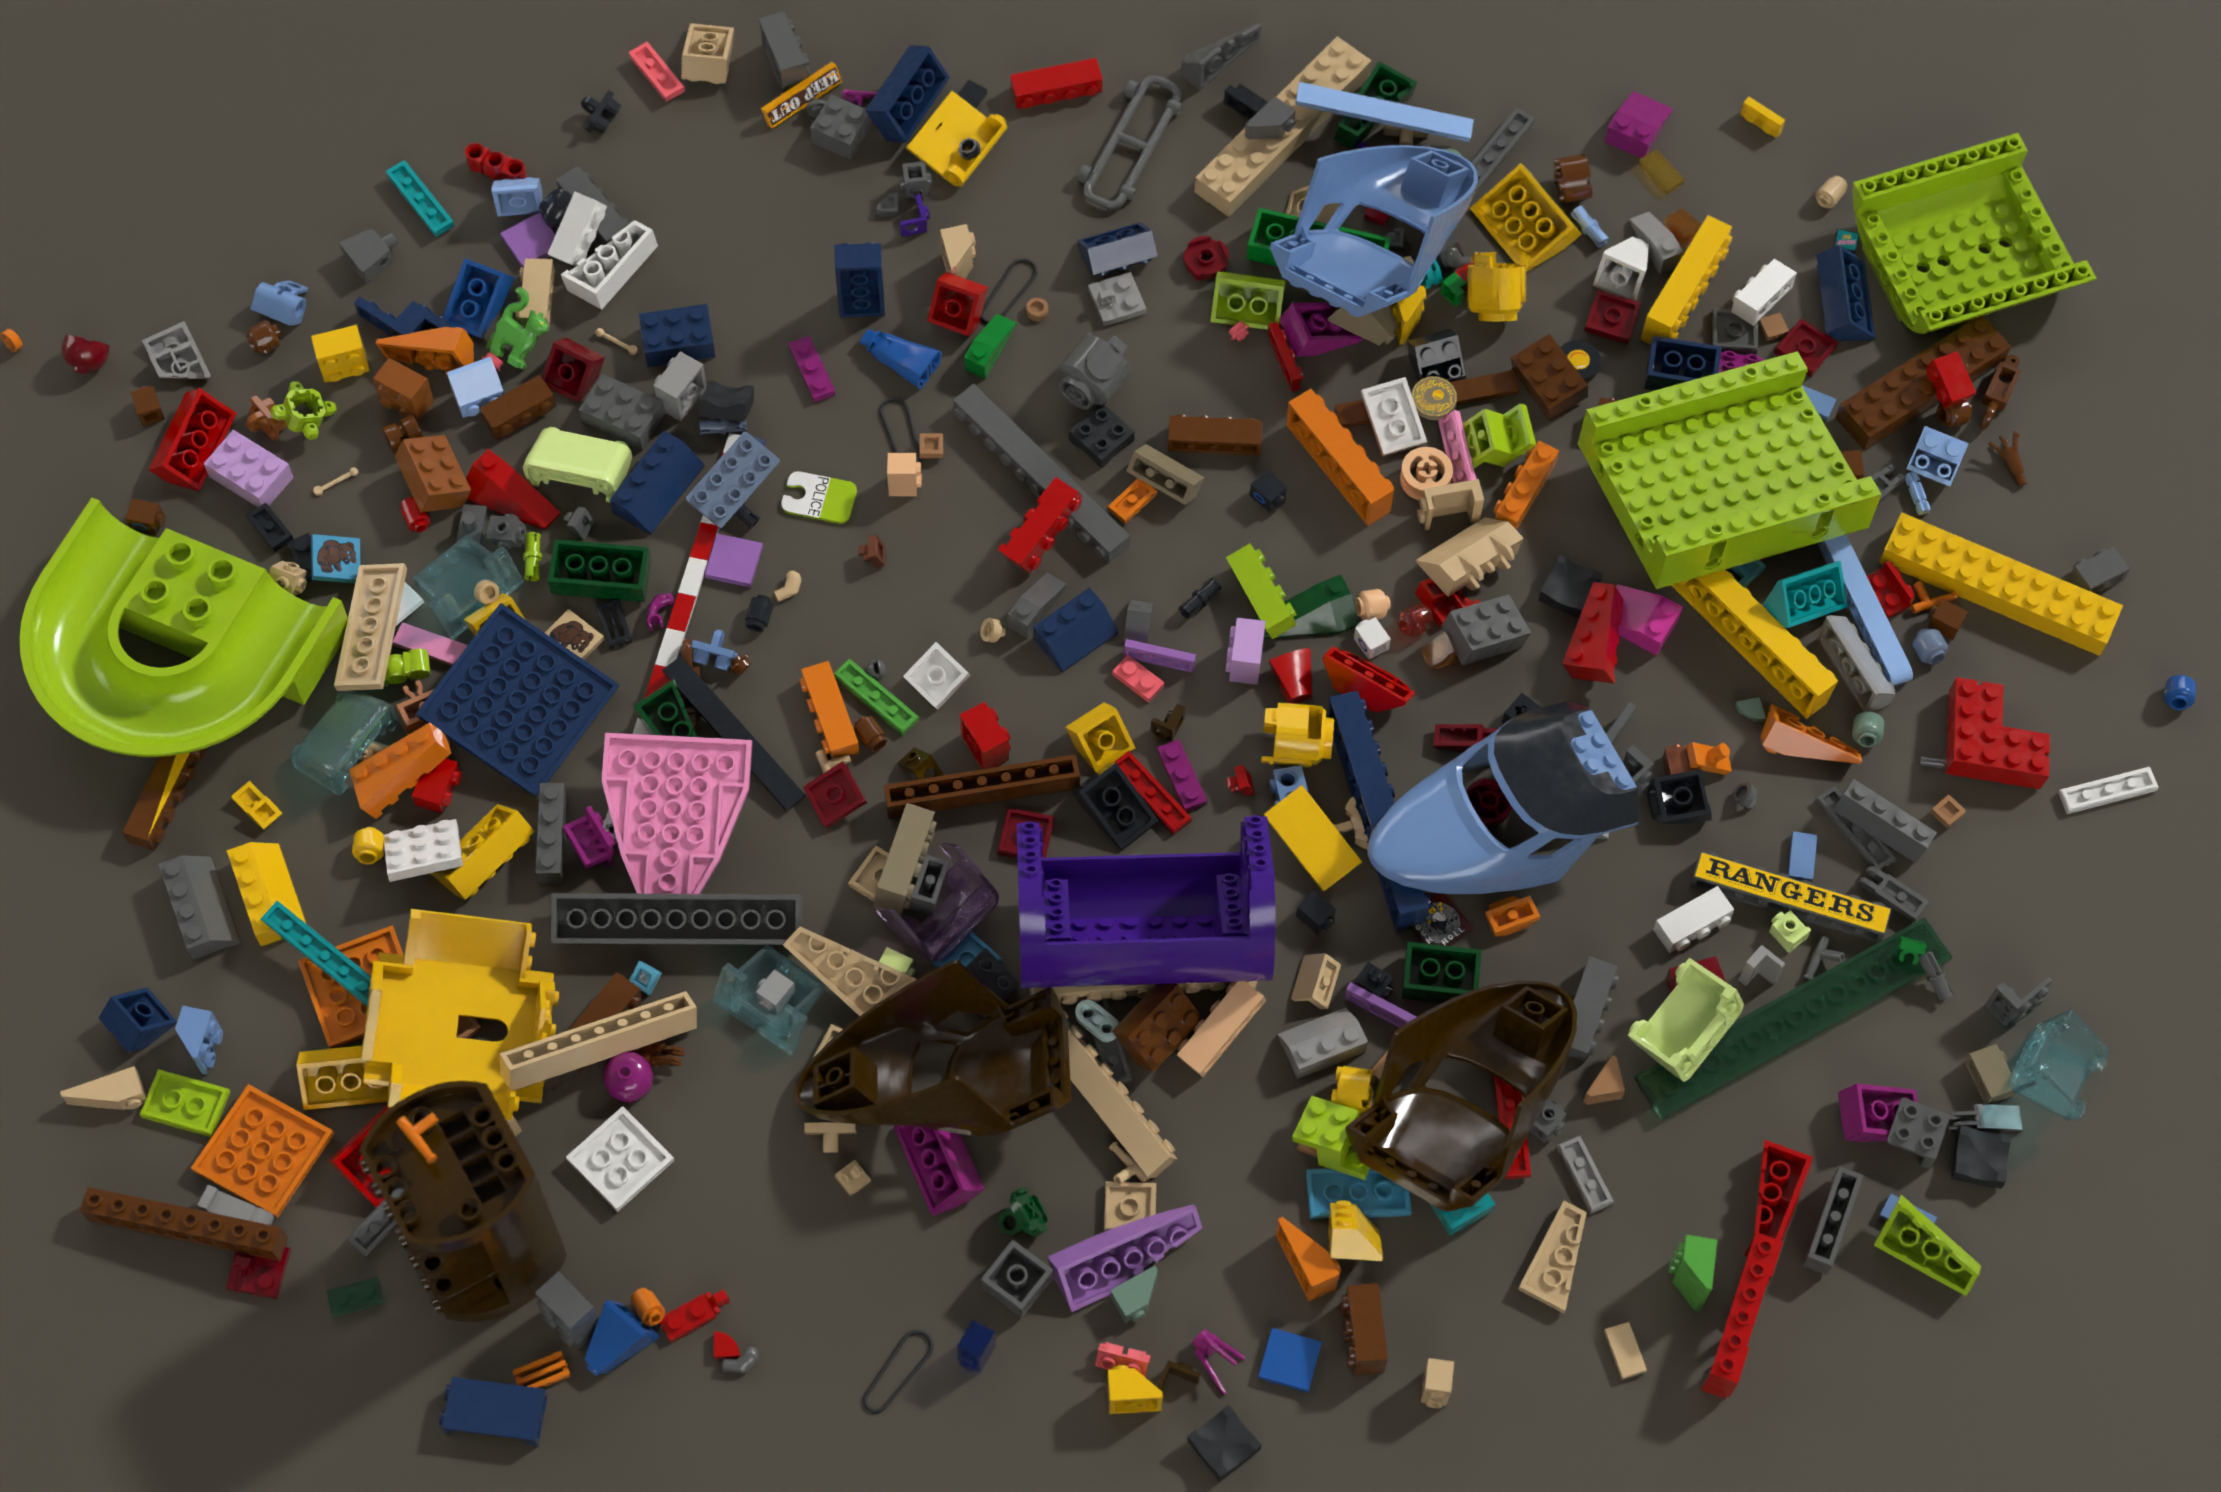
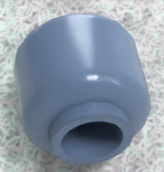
M1922 629L1913 640L1912 646L1922 662L1933 665L1945 659L1948 645L1939 630Z

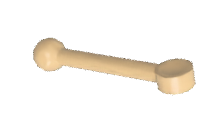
M602 328L596 329L595 334L598 337H604L629 350L631 355L637 354V346L625 344L605 333Z
M353 467L348 473L322 487L315 486L313 489L314 494L321 496L323 491L350 476H357L358 469Z

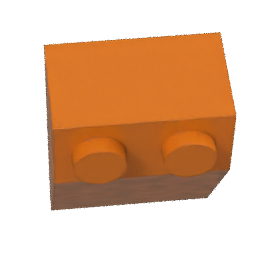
M1278 1218L1275 1235L1308 1302L1336 1290L1339 1273L1341 1272L1337 1259L1330 1258V1254L1326 1249L1285 1218Z

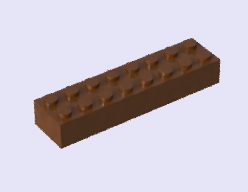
M1984 316L1977 317L1840 403L1835 418L1865 451L1940 403L1937 400L1933 383L1926 374L1925 367L1931 361L1958 351L1971 382L1998 366L2000 361L2004 362L2011 346Z

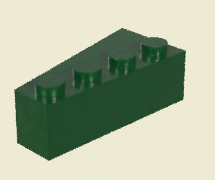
M1378 61L1358 95L1404 104L1412 97L1417 82ZM1344 116L1337 127L1333 139L1353 150L1381 123Z
M674 679L634 706L636 716L650 735L697 737Z

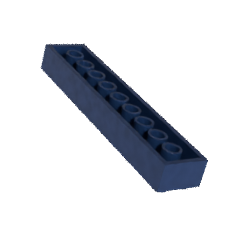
M1358 691L1330 697L1327 717L1334 718V743L1351 795L1355 798V807L1360 814L1368 843L1373 829L1394 804L1395 792L1393 785L1388 784L1386 776H1388L1385 762L1381 763L1379 755H1381L1380 745L1378 741L1373 739L1374 728L1372 721L1367 720L1365 715L1367 712L1364 698L1360 699ZM1376 870L1396 933L1414 929L1416 925L1424 924L1426 917L1429 916L1428 908L1431 907L1428 893H1424L1420 889L1403 886L1386 878Z

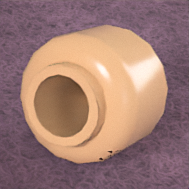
M1381 589L1361 591L1357 598L1354 599L1357 616L1362 620L1368 621L1374 617L1377 620L1383 619L1391 605L1389 597Z

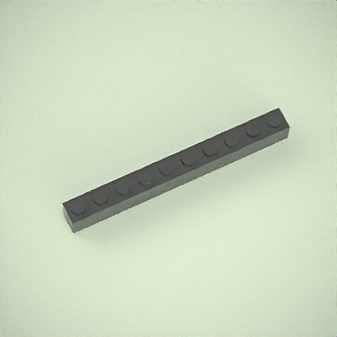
M972 384L953 399V413L959 421L963 420L968 425L971 433L979 436L990 451L994 450L999 455L1001 462L1007 467L1010 466L1015 471L1017 478L1022 482L1025 481L1037 497L1041 496L1055 477L1077 490L1083 496L1080 508L1069 516L1067 527H1072L1084 543L1088 542L1099 558H1104L1110 563L1130 547V535L975 384Z

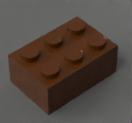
M1550 334L1511 357L1513 372L1549 421L1588 398L1587 383Z
M1156 984L1112 1032L1137 1066L1154 1072L1203 1018L1178 984Z
M1379 1283L1347 1286L1346 1294L1342 1295V1302H1340L1341 1317H1346L1345 1327H1343L1345 1343L1349 1342L1348 1352H1346L1347 1366L1352 1368L1353 1376L1384 1373L1388 1354Z

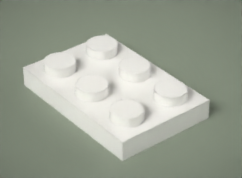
M1406 377L1361 390L1382 457L1427 443Z

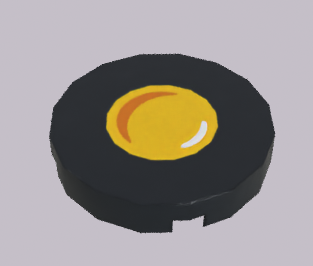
M1572 340L1560 347L1585 382L1592 380L1596 376L1601 366V355L1596 347L1582 340Z

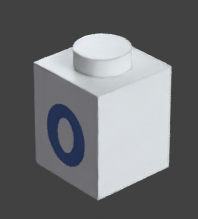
M1376 617L1369 621H1361L1355 628L1354 640L1368 660L1389 650L1391 639Z

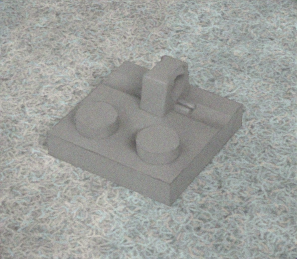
M1131 272L1088 285V291L1103 327L1146 314V306Z

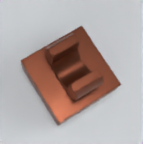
M877 535L868 536V545H860L858 555H863V561H871L876 568L885 566L886 545Z

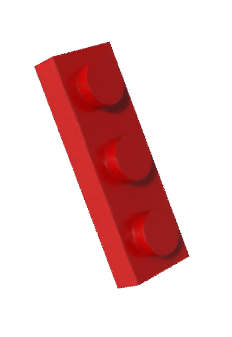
M1277 321L1269 323L1267 336L1291 392L1299 390L1303 373L1300 366L1296 367L1293 349L1287 346L1285 330L1280 329Z

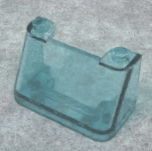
M357 690L340 691L335 703L304 741L293 749L291 757L294 768L341 796L348 788L344 780L347 775L351 777L349 769L357 762L378 734L383 736L386 733V728L393 732L400 723L394 707L383 700Z
M2069 1009L2043 1021L2033 1029L2007 1085L2015 1094L2066 1120H2077L2085 1113L2086 1103L2082 1099H2077L2088 1073L2092 1071L2097 1072L2106 1065V1059L2110 1050L2072 1009Z

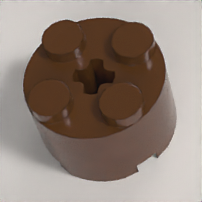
M1578 154L1554 159L1555 171H1553L1555 185H1559V202L1568 203L1592 198V184H1590L1589 179L1591 174L1586 155Z

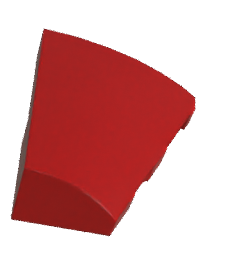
M1431 578L1421 581L1415 591L1418 599L1440 628L1450 611L1481 603L1478 599L1473 602L1462 595V589L1448 597Z
M1309 648L1295 650L1269 660V665L1277 677L1280 689L1288 703L1298 704L1312 697L1311 650Z

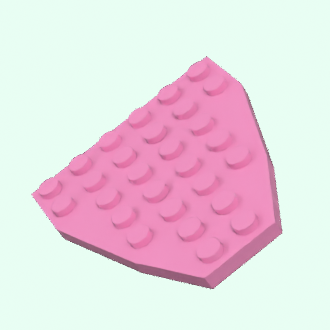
M605 733L602 785L620 854L637 893L701 894L721 860L749 792L752 740Z

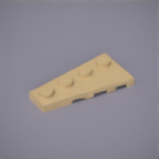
M1563 1201L1518 1290L1565 1313L1587 1212Z

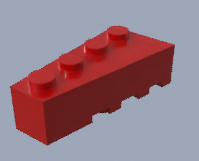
M1055 477L1037 499L1038 507L1028 510L1024 515V524L1019 528L1015 527L1009 534L1011 536L1007 545L1002 543L997 550L1007 560L1028 574L1032 570L1035 571L1042 562L1041 557L1045 551H1049L1055 543L1054 538L1058 532H1062L1068 525L1069 516L1080 508L1083 496L1077 490Z
M1764 1139L1754 1234L1758 1232L1783 1241L1810 1173L1813 1161L1812 1156Z

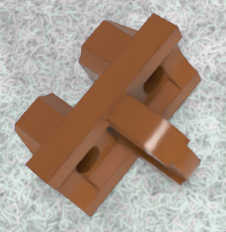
M257 395L251 397L252 406L248 411L250 416L247 418L246 427L251 432L262 429L272 441L278 439L279 431L287 428L285 419L277 420L272 418L270 411L275 406V403L271 398L260 400Z

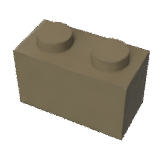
M1997 1044L1972 1052L1966 1058L1964 1063L1985 1104H1994L2011 1098L2019 1089L2018 1079L2014 1073H2011L2007 1065V1057L2002 1050L2000 1051Z

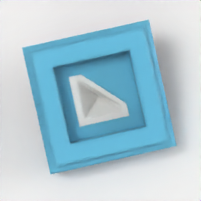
M639 961L629 981L638 986L645 994L651 995L662 973L643 961Z

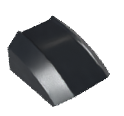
M1702 769L1651 779L1646 793L1653 820L1661 824H1688L1712 820Z

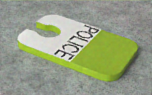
M799 471L793 472L789 476L787 487L803 488L806 494L801 499H794L791 496L783 495L782 509L785 513L837 524H844L849 521L857 495V487L854 483Z

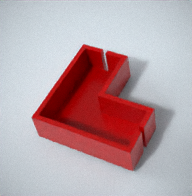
M1956 677L1948 691L1946 774L2041 789L2049 777L2050 757L2047 756L2050 753V734L2003 726L2004 685L1982 681L1981 685H1978V680Z

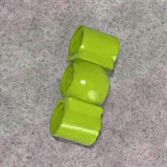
M418 648L403 652V655H390L384 686H388V683H403L407 678L412 681L429 677L428 651Z

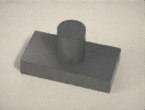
M463 504L456 541L457 550L481 551L488 512L487 506Z

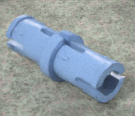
M1578 206L1572 211L1571 216L1580 225L1581 231L1592 239L1597 248H1602L1608 243L1609 238L1600 229L1596 219H1592L1583 206Z

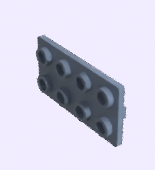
M744 431L686 496L685 500L721 529L780 463V459Z

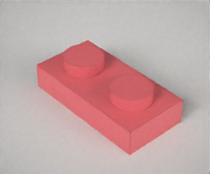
M1129 655L1112 671V675L1148 703L1164 687V682Z

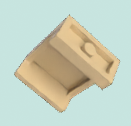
M1479 479L1425 488L1422 498L1419 499L1420 509L1417 510L1418 521L1423 523L1425 531L1430 530L1432 517L1467 511L1470 523L1480 521L1484 496Z

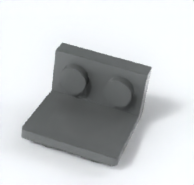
M1632 745L1626 750L1623 764L1637 786L1638 794L1641 795L1649 787L1648 781L1653 776L1651 772L1654 763L1637 747Z
M2048 977L2022 999L2018 997L2017 992L2012 987L2002 982L1995 988L1985 1006L2005 1027L2011 1022L2017 1024L2026 1016L2025 1012L2030 1008L2034 1010L2043 1002V998L2050 991L2048 986L2052 980Z
M1902 1098L1887 1143L1923 1157L1920 1166L1930 1169L1936 1160L1951 1115Z

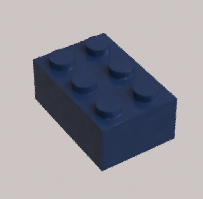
M707 304L639 314L647 367L668 364L679 352L695 360L716 357Z
M1653 336L1649 349L1644 389L1655 391L1717 374L1719 372L1722 346Z

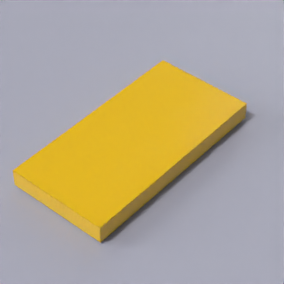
M1303 785L1263 814V816H1267L1269 824L1322 892L1362 862Z

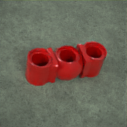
M471 143L465 149L468 167L473 172L485 173L490 179L495 180L527 178L525 165L519 159L507 157L502 152H491L490 148H484L480 143Z

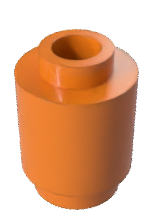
M640 1288L632 1294L630 1298L631 1307L645 1326L658 1324L665 1315V1309L655 1294L646 1288Z

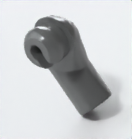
M750 1346L745 1349V1352L737 1360L724 1359L723 1372L747 1373L758 1362V1350Z

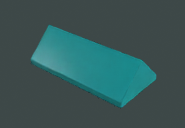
M1835 561L1779 580L1763 606L1785 628L1848 607L1841 561Z

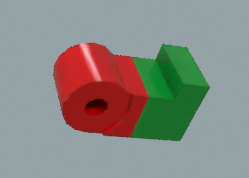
M1474 263L1465 264L1442 281L1440 294L1454 307L1462 303L1463 295L1467 291V266Z

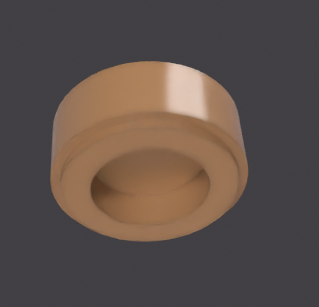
M1041 298L1029 300L1026 304L1027 317L1036 322L1044 320L1048 316L1047 302Z

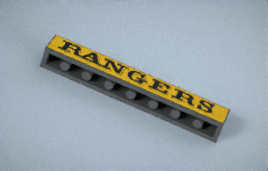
M1700 852L1690 887L1707 892L1718 886L1727 898L1777 913L1783 912L1786 914L1791 910L1800 920L1876 943H1881L1886 933L1892 908L1886 907L1880 902L1865 901L1857 895H1845L1830 887L1822 888L1815 886L1807 880H1795L1784 873L1775 874L1760 866L1752 867L1745 865L1737 859H1725L1719 857L1714 852Z

